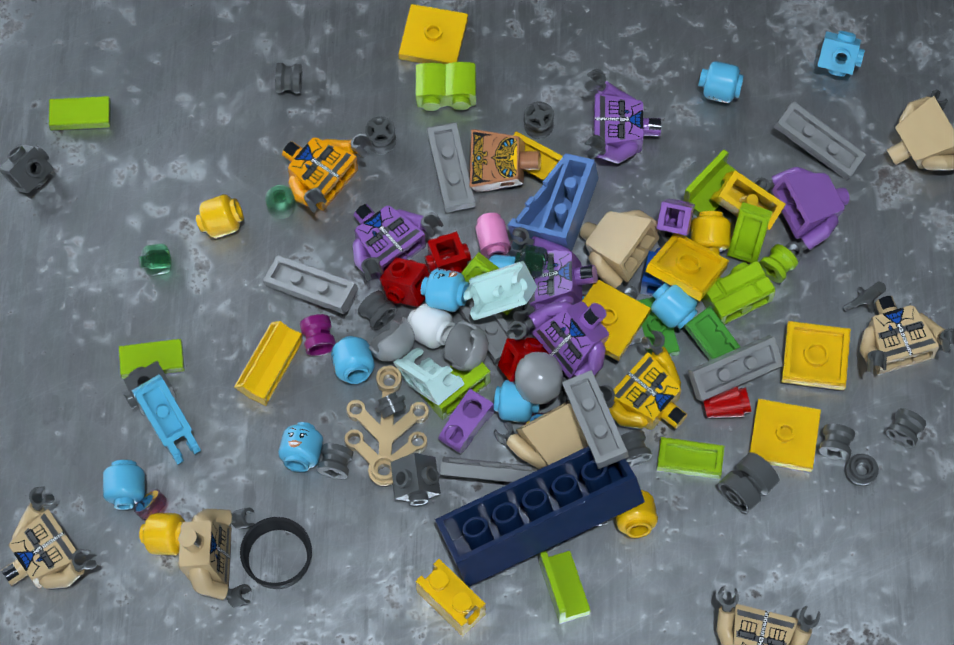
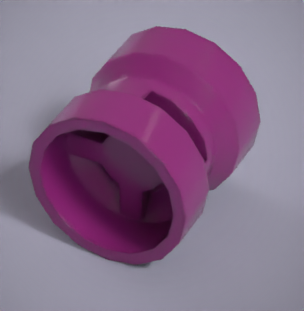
M316 314L306 317L300 322L301 332L306 336V341L304 342L306 354L320 356L330 353L336 344L334 336L330 334V329L332 328L330 317L324 314Z

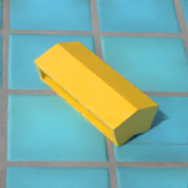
M281 321L271 322L234 388L248 398L266 406L303 342L302 333L289 328Z

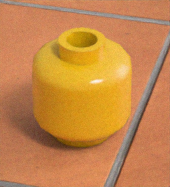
M226 194L203 201L199 207V214L196 215V222L200 231H206L210 237L215 239L236 232L240 228V222L244 220L243 211L236 198L231 199Z
M700 212L698 217L694 218L691 222L690 239L720 255V252L730 247L731 223L727 218L723 217L722 212Z
M641 490L644 503L615 516L618 530L632 538H641L648 535L658 522L654 498L649 492Z
M153 513L147 518L145 524H142L140 527V541L144 543L146 550L150 554L178 555L180 547L178 537L181 524L185 520L176 513Z

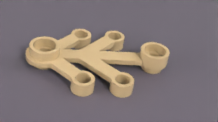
M384 366L377 372L376 381L378 388L382 391V398L400 389L402 377L396 367ZM391 378L395 380V383L392 386H386L384 381ZM352 400L348 403L346 410L349 419L358 421L379 442V455L364 442L363 434L355 429L346 433L344 438L346 447L352 451H357L369 464L368 473L372 482L379 486L392 485L393 478L390 462L412 453H422L428 445L426 435L418 431L413 432L409 436L408 442L394 454H392V443L414 424L424 423L428 419V406L423 402H415L411 405L410 411L393 425L394 414L384 419L381 415L379 424L366 411L362 401ZM353 407H360L362 409L361 413L357 415L352 414L350 411ZM416 409H423L425 414L418 417L414 415V411ZM357 436L360 438V441L357 444H351L349 439ZM420 438L424 443L421 446H414L412 441ZM383 467L390 469V473L385 476L380 475L378 472Z

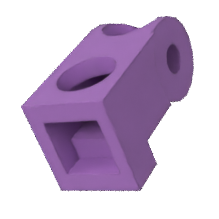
M676 199L662 201L657 229L688 235L695 204Z
M469 389L450 415L448 422L439 435V440L458 453H463L484 423L488 422L495 413L494 404L472 389Z

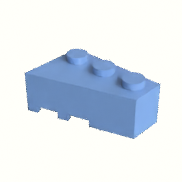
M566 153L543 180V186L535 196H530L526 201V207L516 219L512 218L507 226L512 240L523 241L521 237L512 234L515 228L522 227L528 231L529 238L533 236L540 237L569 248L572 252L599 179L595 160Z

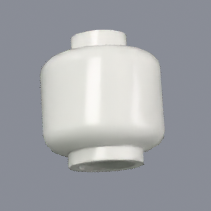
M427 303L420 305L417 309H413L407 319L415 334V341L432 349L445 345L448 334L455 325L452 315L448 311L431 308Z

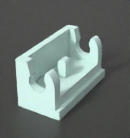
M524 261L470 278V284L464 292V300L473 298L474 307L471 308L470 315L475 321L527 304L537 289V285Z
M420 348L413 349L402 359H396L393 362L409 387L437 405H440L465 384L461 377L451 373L453 370L451 367H441L431 358H427L421 361L419 365H416L414 363L415 359L424 352Z

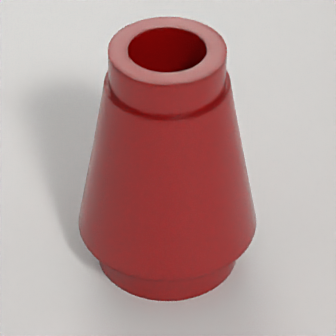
M738 386L703 401L707 418L744 417L745 413L752 412L746 387L738 389Z

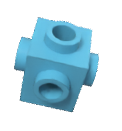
M826 31L817 67L829 69L828 72L836 76H846V73L853 75L854 67H861L865 52L864 49H860L861 39H857L855 34L847 31H839L838 34Z

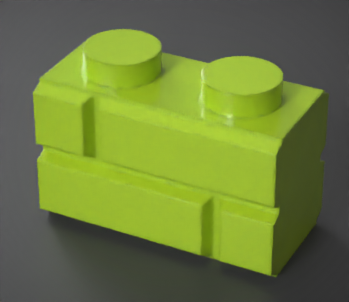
M758 261L749 265L743 262L736 265L731 270V274L723 278L719 277L701 301L706 308L711 306L723 324L726 325L772 302L775 295V287L768 276L766 277Z

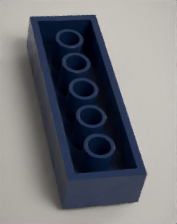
M588 446L435 519L465 584L469 587L622 514L645 501L637 477L626 459L598 469Z

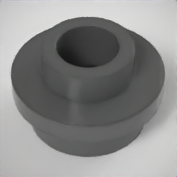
M396 392L379 399L378 401L381 406L375 408L376 412H380L384 419L405 409L406 406L403 402L406 400L405 396L397 397Z
M867 454L852 456L846 465L848 478L857 485L871 484L876 479L879 471L875 459ZM859 466L864 467L867 470V474H859L856 468Z

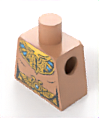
M471 130L470 188L475 192L522 185L524 183V170H540V151H525V143L520 137L482 130Z

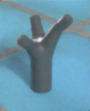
M879 281L866 290L858 287L857 292L860 295L844 305V311L867 304L868 311L873 313L875 311L874 300L886 291L885 284Z

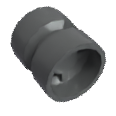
M753 452L748 453L737 464V471H730L718 483L719 490L726 500L743 513H749L761 501L760 494L767 495L780 481L775 469L764 458Z

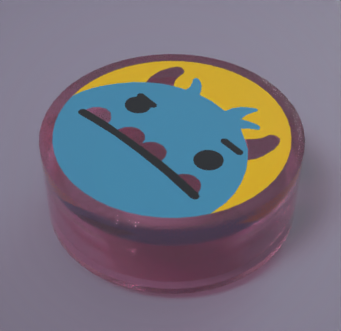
M155 489L138 502L134 512L142 520H147L151 514L159 513L164 508L167 498L158 489Z

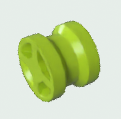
M775 244L770 250V255L763 257L759 264L770 280L782 283L787 277L786 273L797 267L798 260L789 249L783 245Z

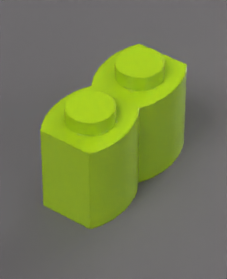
M475 63L417 64V107L428 111H435L445 106L453 107L456 110H466L471 106H475Z

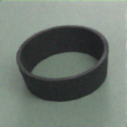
M270 517L257 522L246 532L240 547L241 563L247 574L258 584L270 589H283L296 584L307 572L312 554L311 541L305 529L297 522L285 517ZM273 530H285L301 539L306 548L307 561L303 569L287 581L271 583L260 580L252 573L249 565L251 547L261 535Z

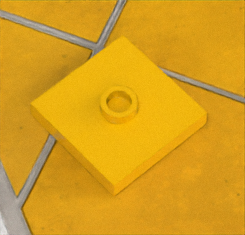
M411 4L398 54L399 59L418 63L448 64L458 62L468 23V14Z
M674 233L648 263L645 272L671 286L678 285L687 295L701 301L727 269L729 260L682 234Z
M599 279L597 283L592 285L582 300L588 307L592 303H598L606 310L607 315L601 321L602 325L609 332V338L604 344L606 347L605 354L619 361L649 316L651 308Z
M788 321L781 383L845 390L851 329Z
M758 399L749 453L758 454L773 466L812 472L821 410Z

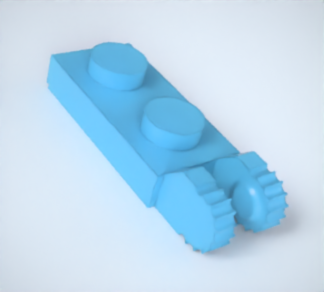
M160 374L131 390L161 443L167 447L177 465L184 461L180 450L174 444V441L183 436L185 438L188 448L194 454L201 451L190 432L192 428Z

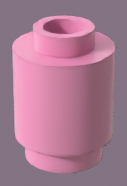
M498 213L481 215L477 219L475 227L481 254L488 259L497 254L506 255L511 250L505 221Z

